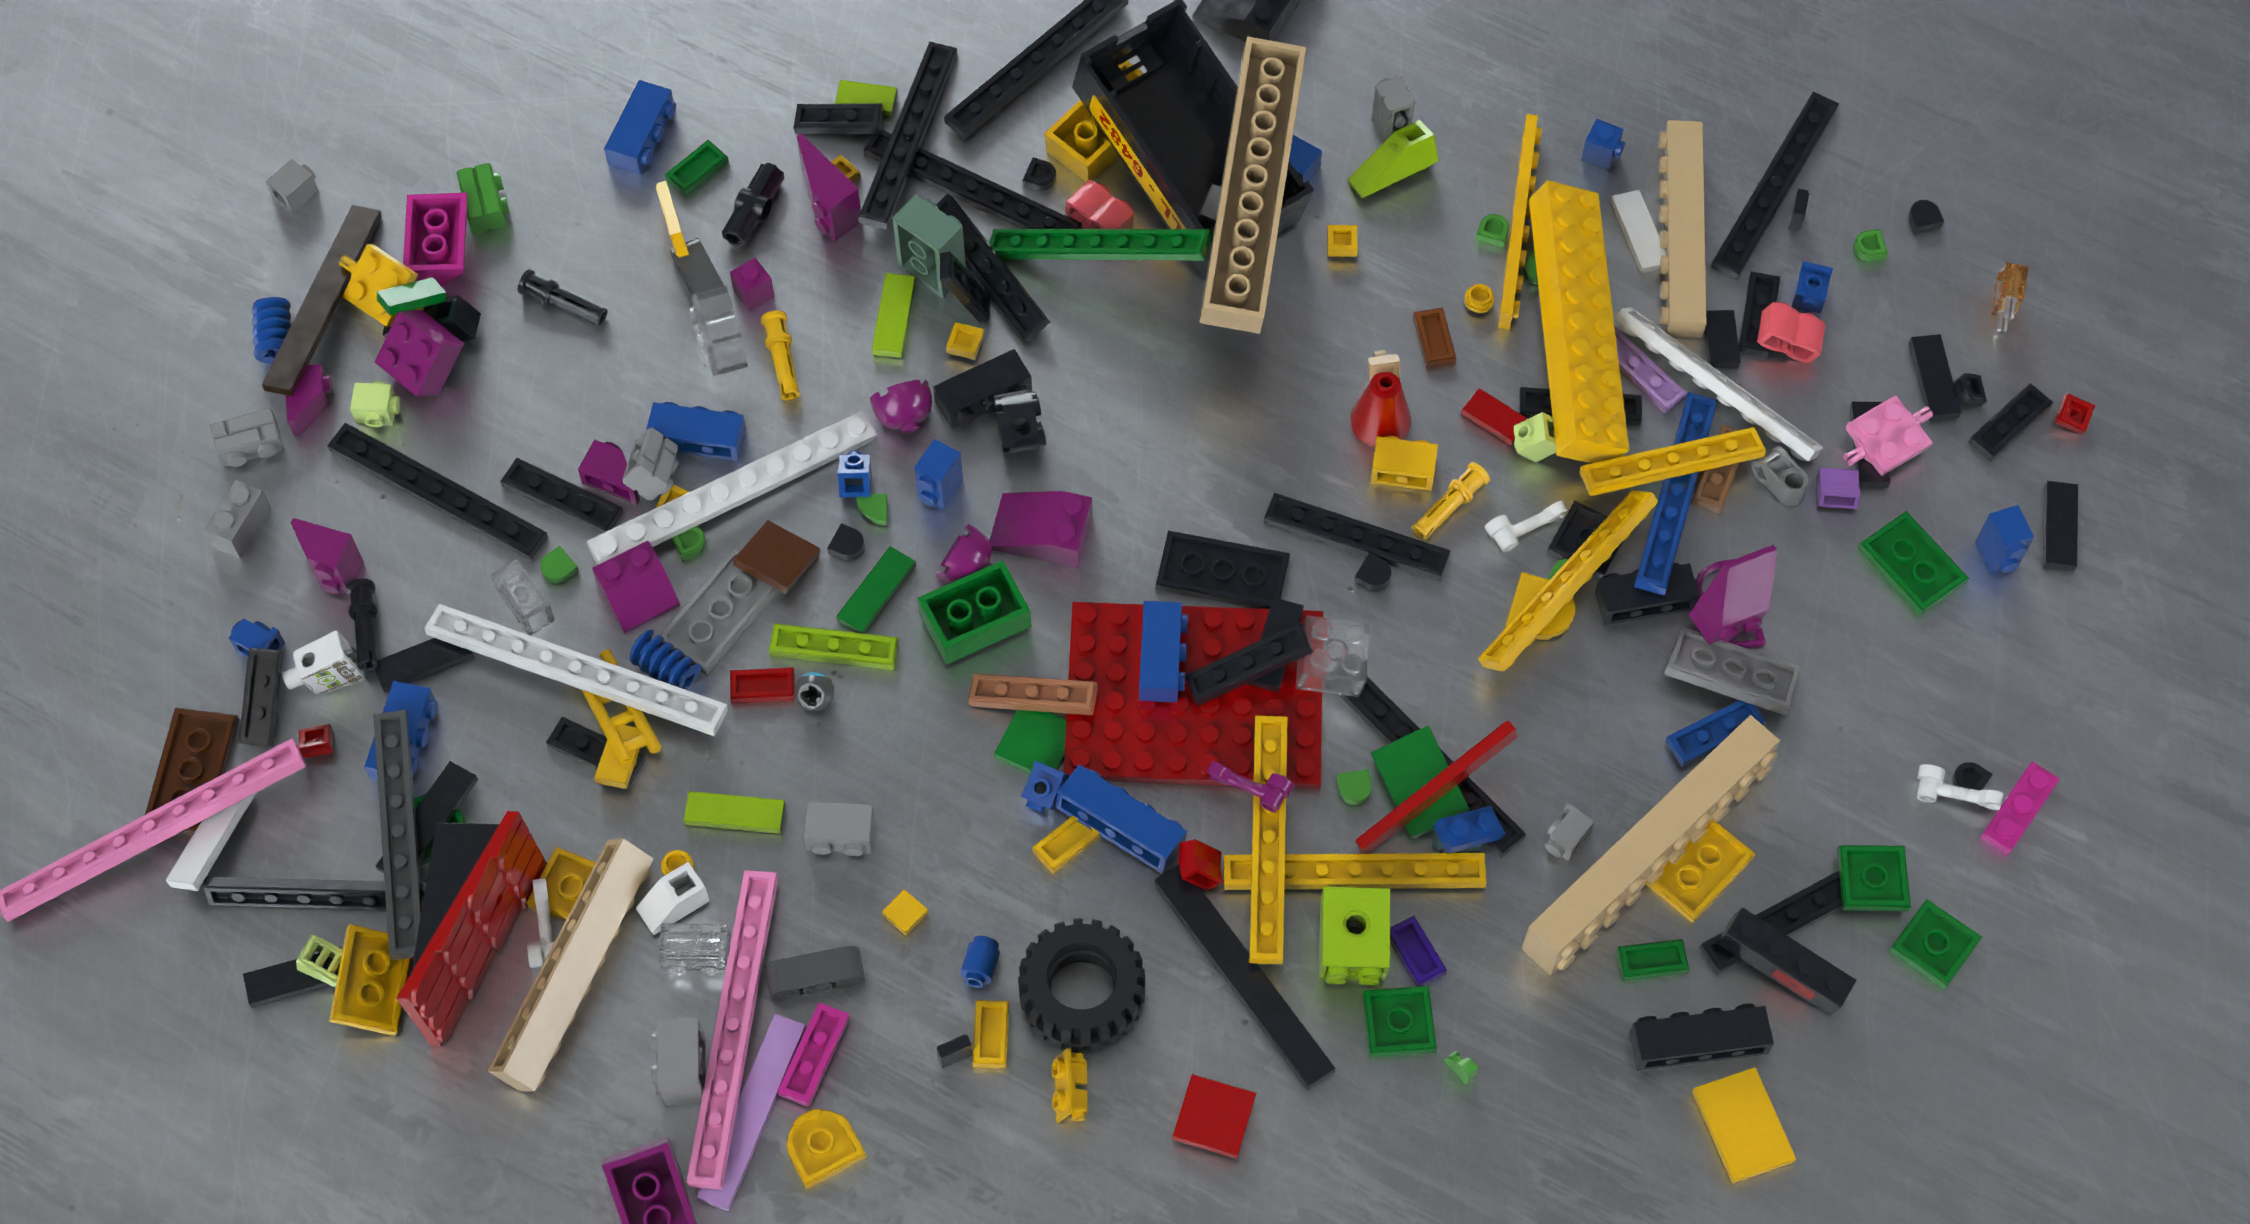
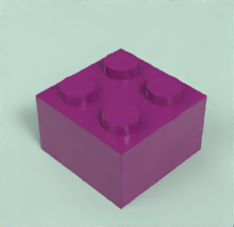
M423 310L400 311L376 357L375 363L416 397L440 394L464 343Z

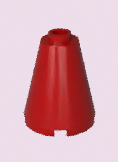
M1380 372L1374 375L1352 408L1350 415L1352 431L1361 442L1375 447L1377 436H1395L1403 440L1409 432L1411 426L1410 410L1400 379L1391 372Z

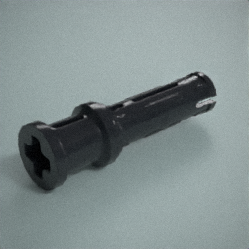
M531 269L526 270L521 276L517 289L519 294H529L539 299L540 303L545 306L554 304L572 314L595 323L597 326H601L604 323L608 313L606 308H602L559 288V284L555 280H545L537 276L535 271Z
M355 579L350 581L346 588L347 593L351 597V605L348 612L355 625L357 667L363 670V663H365V671H371L378 667L373 620L378 612L377 606L373 601V593H375L376 587L375 583L369 579Z

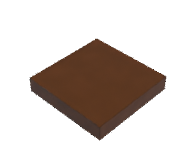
M767 520L735 556L733 565L787 594L819 556L820 548Z

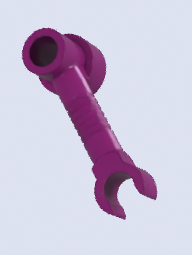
M1212 761L1207 770L1211 780L1225 785L1229 784L1262 798L1259 804L1264 809L1273 813H1277L1284 798L1289 797L1295 786L1288 778L1277 773H1272L1267 783L1262 785L1242 777Z

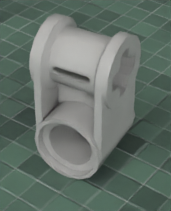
M1776 446L1771 450V454L1762 460L1756 459L1751 463L1755 477L1774 494L1780 503L1792 507L1799 505L1803 501L1809 482L1808 475L1793 461L1785 449ZM1788 485L1795 486L1796 489L1790 488Z

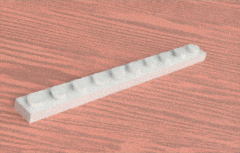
M859 411L588 540L587 546L597 564H601L646 541H649L651 546L654 547L839 458V455H846L877 440V434L864 412Z
M442 604L437 606L424 628L426 635L712 736H715L728 712V707L725 703Z

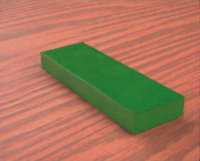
M889 546L836 615L837 621L857 633H866L916 567V561Z

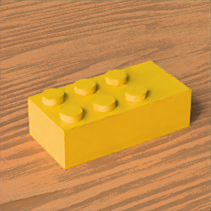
M1126 61L1118 67L1123 71L1131 67L1132 64ZM1136 69L1125 77L1130 82L1144 73ZM1081 100L1044 133L1046 152L1085 183L1089 179L1094 181L1119 157Z

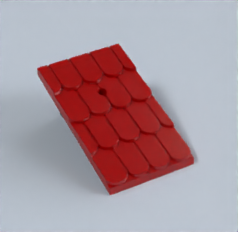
M507 811L500 824L436 822L412 971L396 998L430 1046L442 1047L443 1043L448 1042L452 1037L468 1001L475 999L497 950H501L505 946L521 910L528 908L526 902L533 891L532 880L539 879L547 865L519 811Z

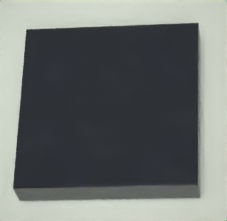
M1574 500L1548 547L1547 554L1559 560L1569 559L1608 516ZM1624 541L1612 552V556L1603 562L1593 573V576L1602 578L1606 575Z

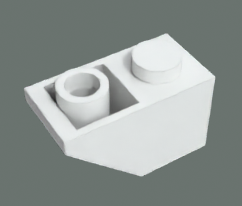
M687 862L660 878L638 904L636 910L652 935H655L710 901L704 884L690 863Z

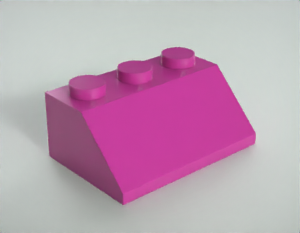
M467 192L407 195L403 264L418 274L415 282L433 277L443 287L464 272Z

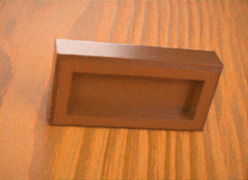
M1443 307L1414 312L1413 320L1426 368L1456 364V355Z

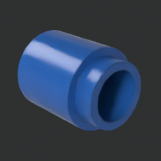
M975 936L973 942L968 944L960 975L968 985L981 988L992 982L1000 956V951L998 950L999 943L993 938Z

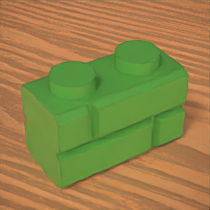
M489 163L477 165L474 168L469 167L458 170L456 174L461 193L467 192L468 195L467 219L471 232L478 234L486 232L488 229L494 230L505 227L507 225L505 215L510 214L506 196L500 197L499 191L504 190L500 173H494Z

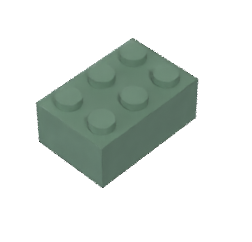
M915 194L892 217L898 266L944 298L950 290L940 281V254L950 251L966 268L963 226L954 216H947L940 211L933 201L925 200L918 194Z

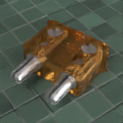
M2006 262L2002 271L1998 272L1996 276L1991 316L1998 317L1996 327L1998 333H2000L2001 329V333H2006L2008 320H2012L2024 300L2029 266Z

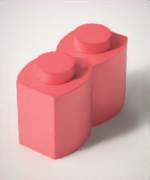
M1089 179L1066 201L1065 213L1069 218L1082 223V228L1129 229L1133 225L1134 212L1131 205L1123 199L1119 200L1111 196L1109 189L1102 183H1096Z
M1773 302L1762 311L1757 342L1767 349L1784 352L1794 360L1811 363L1821 355L1825 323L1811 313H1799L1787 303Z

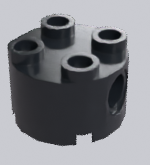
M1029 389L994 395L995 411L1004 455L1040 449V446L1046 445L1044 428L1041 421L1036 420V416L1041 415L1039 397H1037L1036 391L1031 392ZM1019 418L1026 419V421L1021 425L1014 424V422Z

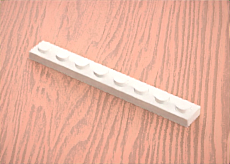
M1634 308L1621 309L1615 320L1622 324L1621 329L1633 337H1636V335L1645 341L1644 345L1647 349L1656 354L1661 353L1670 359L1668 363L1676 370L1681 372L1685 370L1693 376L1692 381L1703 389L1709 388L1717 394L1716 398L1722 404L1728 407L1734 406L1742 412L1741 417L1745 421L1753 425L1758 424L1766 430L1765 434L1771 440L1777 443L1783 442L1791 448L1789 452L1797 459L1802 461L1813 460L1824 449L1816 441Z

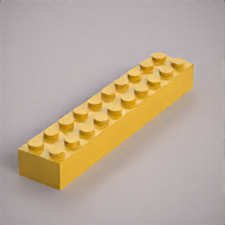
M1547 180L1529 198L1556 454L1564 458L1595 463L1622 457L1629 451L1599 194Z

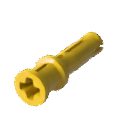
M770 311L763 314L760 319L767 335L765 345L773 356L780 397L782 400L790 401L799 397L800 391L790 353L792 337L787 332L786 322L788 318L787 314L783 311Z
M1470 462L1467 465V471L1458 480L1453 479L1450 482L1449 490L1421 519L1412 525L1413 533L1420 540L1426 541L1462 503H1469L1473 499V494L1482 485L1486 486L1490 482V477L1486 470L1479 464Z

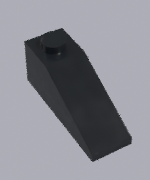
M459 295L446 297V301L423 307L425 313L461 342L475 339L481 313ZM384 325L382 333L384 337H387L391 327Z

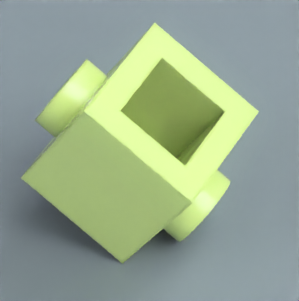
M381 381L355 383L350 410L356 424H365L370 427L393 426L394 415L399 414L400 398L395 395L391 384Z
M1541 412L1513 426L1515 435L1514 446L1518 454L1538 462L1556 453L1553 417Z

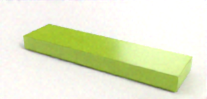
M774 623L769 655L781 658L894 670L899 637Z

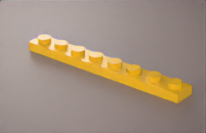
M1526 114L1498 322V328L1510 330L1512 318L1518 319L1520 301L1515 300V293H1521L1523 276L1518 275L1519 268H1524L1527 250H1521L1522 243L1528 242L1530 229L1529 225H1524L1525 218H1531L1529 200L1527 199L1528 193L1534 194L1536 176H1531V169H1537L1539 152L1534 151V145H1540L1542 128L1537 127L1538 115Z
M1632 490L1478 657L1484 668L1504 672L1514 664L1515 659L1520 653L1534 642L1535 637L1540 631L1553 621L1554 616L1565 604L1573 599L1574 594L1584 583L1592 578L1593 573L1602 563L1612 556V552L1622 541H1625L1631 535L1633 529L1648 517L1650 511L1658 503L1652 492Z
M1255 716L1253 781L1264 785L1272 773L1286 777L1287 717ZM1253 795L1249 963L1283 964L1286 798H1284L1277 813H1273L1264 809L1259 804L1262 798Z
M1485 853L1285 854L1284 889H1323V887L1389 889L1485 888L1487 884ZM1252 854L1224 855V890H1251Z

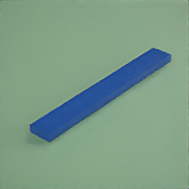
M1688 392L1674 445L1708 437L1718 402L1717 399ZM1698 472L1663 481L1634 584L1635 588L1665 596Z

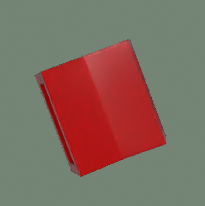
M1196 839L1180 842L1178 863L1182 879L1207 891L1223 883L1220 868L1222 852Z

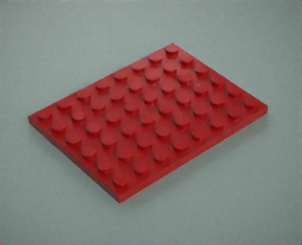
M1072 602L1068 680L1097 682L1098 692L1093 715L1066 713L1063 773L1071 775L1080 764L1086 769L1096 771L1107 782L1231 786L1229 784L1217 783L1209 778L1210 774L1207 773V770L1212 761L1222 764L1242 777L1253 780L1255 716L1287 717L1286 778L1294 783L1293 789L1320 790L1324 611L1303 610L1300 622L1304 626L1314 653L1286 666L1279 692L1248 685L1247 683L1198 706L1194 701L1186 676L1184 691H1178L1177 702L1139 701L1144 604ZM1182 606L1181 614H1188L1187 633L1180 634V643H1186V662H1179V672H1185V675L1260 641L1270 609Z

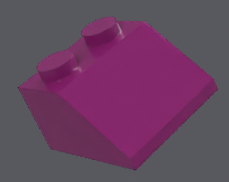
M292 518L291 525L321 588L333 594L338 592L348 594L347 584L357 579L364 565L352 535Z
M649 541L643 542L592 567L597 586L624 633L681 606L663 565Z

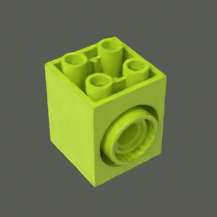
M1323 887L1319 915V979H1326L1328 984H1345L1346 979L1359 980V984L1378 985L1379 980L1385 981L1390 968V889ZM1355 927L1359 929L1361 933L1353 934L1347 928Z

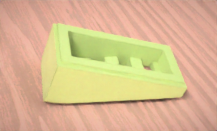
M311 934L296 960L297 970L336 987L338 976L335 975V972L340 965L343 950ZM317 951L320 955L314 963L310 960ZM330 957L333 960L326 970L323 968V965L327 958Z

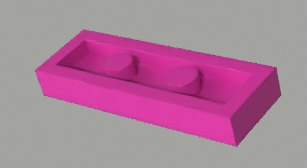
M2032 761L1980 838L2009 855L2060 778Z
M818 1002L778 1088L779 1096L810 1107L850 1020L848 1013Z

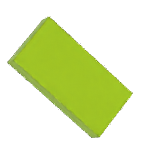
M840 80L835 104L882 103L884 108L883 116L892 117L898 91L897 87Z

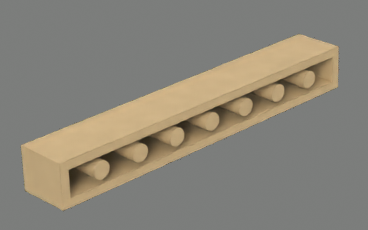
M1667 120L1665 131H1660L1658 148L1663 149V156H1660L1659 174H1664V181L1661 180L1659 185V198H1664V205L1660 206L1659 223H1664V230L1660 232V248H1664L1666 251V256H1661L1660 274H1665V281H1662L1660 286V299H1665V307L1661 308L1660 324L1665 325V332L1672 337L1702 339L1706 326L1703 122Z
M624 838L607 840L487 1072L518 1091H535L543 1083L546 1077L545 1070L551 1058L559 1052L561 1039L566 1029L573 1024L576 1018L575 1011L580 1001L589 993L591 989L590 982L596 970L604 964L606 959L605 953L610 943L618 936L621 930L620 923L625 913L633 907L635 903L634 896L639 886L649 876V867L654 858Z

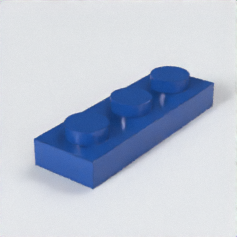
M1739 700L1667 736L1665 742L1681 767H1684L1710 754L1750 715L1763 726L1766 721L1755 705Z

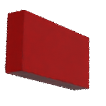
M1480 388L1462 408L1461 412L1463 416L1510 446L1514 444L1515 440L1513 426L1528 419Z
M794 667L730 670L731 704L795 701Z

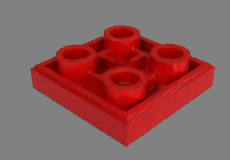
M1192 1074L1172 1140L1237 1159L1255 1102L1256 1093Z

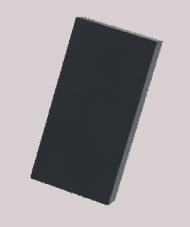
M1734 310L1706 311L1704 333L1708 363L1714 368L1739 367L1741 360Z

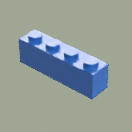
M1080 764L1057 791L1055 808L1070 817H1076L1079 823L1092 830L1091 827L1100 833V836L1161 874H1164L1178 856L1180 842L1186 840L1187 830L1183 829L1180 823L1173 819L1165 818L1157 813L1151 805L1144 802L1141 803L1131 797L1122 787L1110 784L1102 779L1099 773L1086 769Z

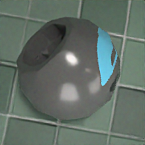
M814 671L806 673L798 679L794 695L801 707L805 710L816 712L824 710L831 704L834 699L835 689L830 678L824 673Z

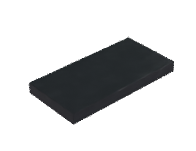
M1168 530L1155 590L1250 608L1270 609L1273 597L1278 599L1282 597L1290 553Z

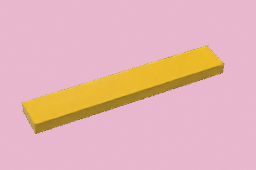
M1755 427L1582 465L1579 473L1589 495L1594 496L1762 458L1765 456L1766 449Z

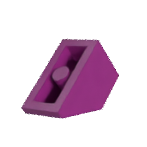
M321 364L308 365L293 397L286 395L287 422L294 436L301 435L329 405L328 393L333 392L331 375L325 374Z
M594 439L578 468L582 484L638 505L640 501L638 491H633L623 484V476L627 467L623 451L612 442L603 443Z

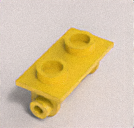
M1067 1048L1054 1059L1051 1069L1052 1077L1055 1079L1052 1108L1056 1111V1123H1060L1069 1115H1071L1072 1121H1084L1085 1115L1088 1114L1087 1090L1076 1089V1085L1085 1086L1087 1084V1060L1083 1059L1082 1053L1071 1054V1048Z

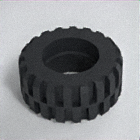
M1083 918L1073 919V924L1065 926L1064 921L1054 924L1053 932L1050 933L1045 929L1038 934V943H1030L1026 949V958L1021 959L1019 966L1020 1005L1022 1011L1025 1012V1019L1029 1026L1036 1027L1037 1035L1042 1040L1052 1039V1046L1062 1050L1064 1044L1071 1046V1052L1081 1053V1047H1090L1091 1052L1101 1050V1043L1107 1042L1109 1046H1112L1119 1042V1035L1121 1033L1127 1035L1133 1029V1021L1139 1020L1142 1013V1004L1145 1001V969L1142 967L1143 960L1139 951H1134V943L1128 936L1121 938L1120 930L1110 925L1107 930L1102 928V921L1092 919L1091 924H1083ZM1076 962L1093 963L1102 967L1110 974L1114 984L1113 992L1107 1000L1096 1007L1074 1009L1063 1005L1052 995L1050 988L1052 978L1060 969Z

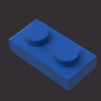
M1491 806L1438 819L1433 825L1447 854L1500 840L1505 834Z

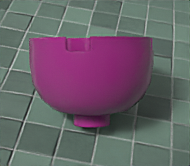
M920 380L899 383L887 387L888 393L880 397L879 391L870 397L871 406L877 420L889 429H901L903 434L918 430L920 428L918 423L927 419L931 413L932 396L927 380L922 385Z
M969 523L964 527L968 534L966 536L964 534L962 536L959 535L943 559L941 566L946 567L944 572L937 571L935 574L937 578L947 584L993 565L989 562L992 555L991 543L980 530Z

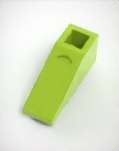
M1421 120L1395 131L1347 179L1348 184L1361 198H1364L1439 162L1434 134Z

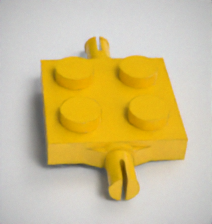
M366 244L358 262L351 259L348 255L342 256L340 259L342 261H339V266L351 272V279L342 297L386 327H391L397 314L390 316L377 301L376 291L415 282L418 274L377 246Z

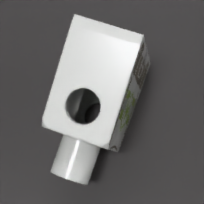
M337 630L295 650L293 657L296 667L282 673L284 682L289 690L305 684L313 693L318 695L367 680L364 669L360 670L357 667V650Z

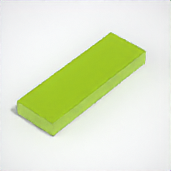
M885 273L872 345V355L902 358L916 282L915 276Z
M689 791L684 824L781 834L786 804L785 800Z

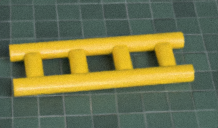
M610 649L603 650L600 653L602 661L619 666ZM582 690L620 765L632 760L628 752L636 748L640 749L647 746L652 754L662 749L643 711L626 705L627 711L610 718L604 704L613 700ZM634 721L641 734L623 742L615 727Z

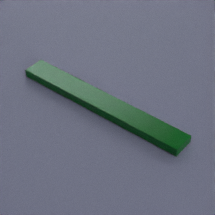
M993 229L989 244L1001 259L1205 261L1212 234L1209 229Z

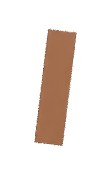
M974 673L968 703L970 707L1093 715L1098 684L1092 681Z

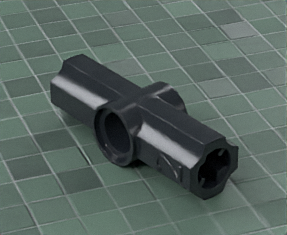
M768 162L761 164L747 188L743 187L739 191L734 204V212L722 231V237L731 245L739 248L740 246H746L758 223L764 222L768 218L772 208V199L785 178L784 172L776 165Z

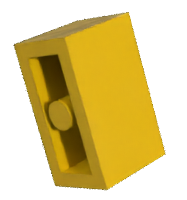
M1377 436L1370 483L1432 491L1438 444H1431L1425 440H1401L1395 436Z

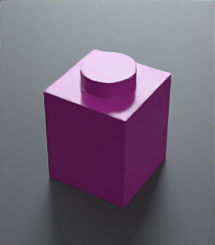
M756 257L730 271L733 291L749 312L775 297L772 279Z

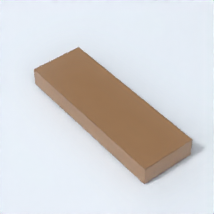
M1722 424L1718 435L1738 430ZM1740 463L1704 470L1691 504L1720 514Z

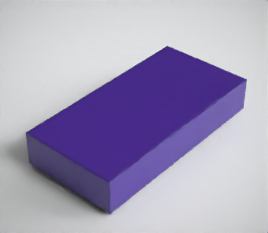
M1415 916L1390 927V943L1416 987L1424 986L1447 973L1446 967Z

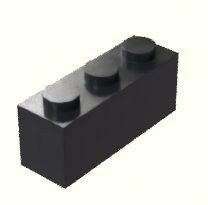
M1014 348L933 386L935 403L951 429L957 426H965L985 413L996 412L994 395L1029 389L1032 392V376Z
M1690 563L1673 564L1665 596L1634 587L1639 569L1623 575L1618 573L1607 574L1598 579L1595 589V596L1604 626L1691 611L1700 597Z

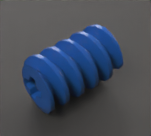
M261 298L253 303L255 359L262 363H273L292 325L290 322L291 313L289 311L291 304L285 298Z
M654 630L645 631L632 646L629 657L630 662L635 666H639L642 672L648 673L649 677L685 690L689 688L699 676L702 666L695 664L690 668L692 664L691 657L687 656L681 660L683 652L680 649L672 652L673 644L671 642H667L662 646L663 636L657 635L652 639Z

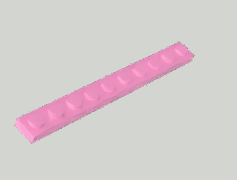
M292 738L1 889V915L9 922L306 767L298 745Z
M744 870L686 1183L689 1187L723 1189L779 879L776 872Z

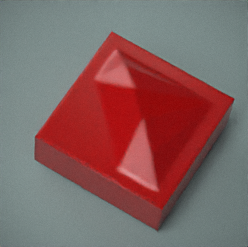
M2067 393L2062 399L2054 423L2082 435L2087 430L2096 405Z
M331 724L299 730L298 747L303 758L333 753V729Z

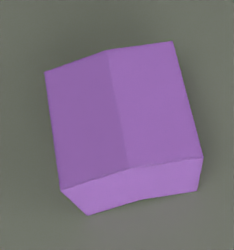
M1819 468L1816 476L1818 507L1857 509L1860 499L1858 470Z

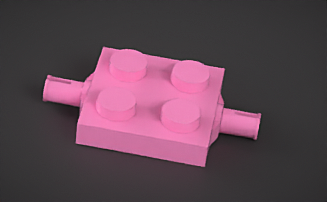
M1896 395L1846 425L1845 429L1854 440L1856 449L1844 454V461H1848L1847 465L1852 466L1864 458L1875 467L1881 476L1885 475L1932 445L1933 442L1920 425L1933 417L1932 411H1929L1930 408L1925 406L1923 409L1912 414Z

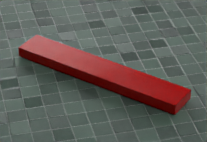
M1509 720L1501 724L1358 837L1355 842L1359 850L1363 854H1371L1518 737L1516 728Z

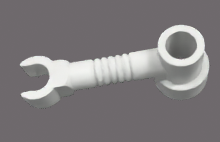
M1560 500L1545 508L1541 513L1516 525H1512L1506 515H1500L1488 522L1484 528L1490 538L1496 540L1502 552H1508L1519 544L1516 538L1546 523L1565 517L1564 513L1568 509L1563 501Z
M1930 764L1919 766L1917 780L1920 782L1917 792L1918 800L1934 803L1938 795L1958 800H1967L1988 809L2000 810L2003 798L2002 792L1996 790L1979 791L1944 784L1945 770L1943 768Z
M546 878L532 880L540 940L527 942L530 968L542 967L555 942L551 929Z

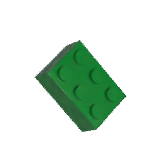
M1003 560L917 598L919 615L946 665L1031 628V611Z

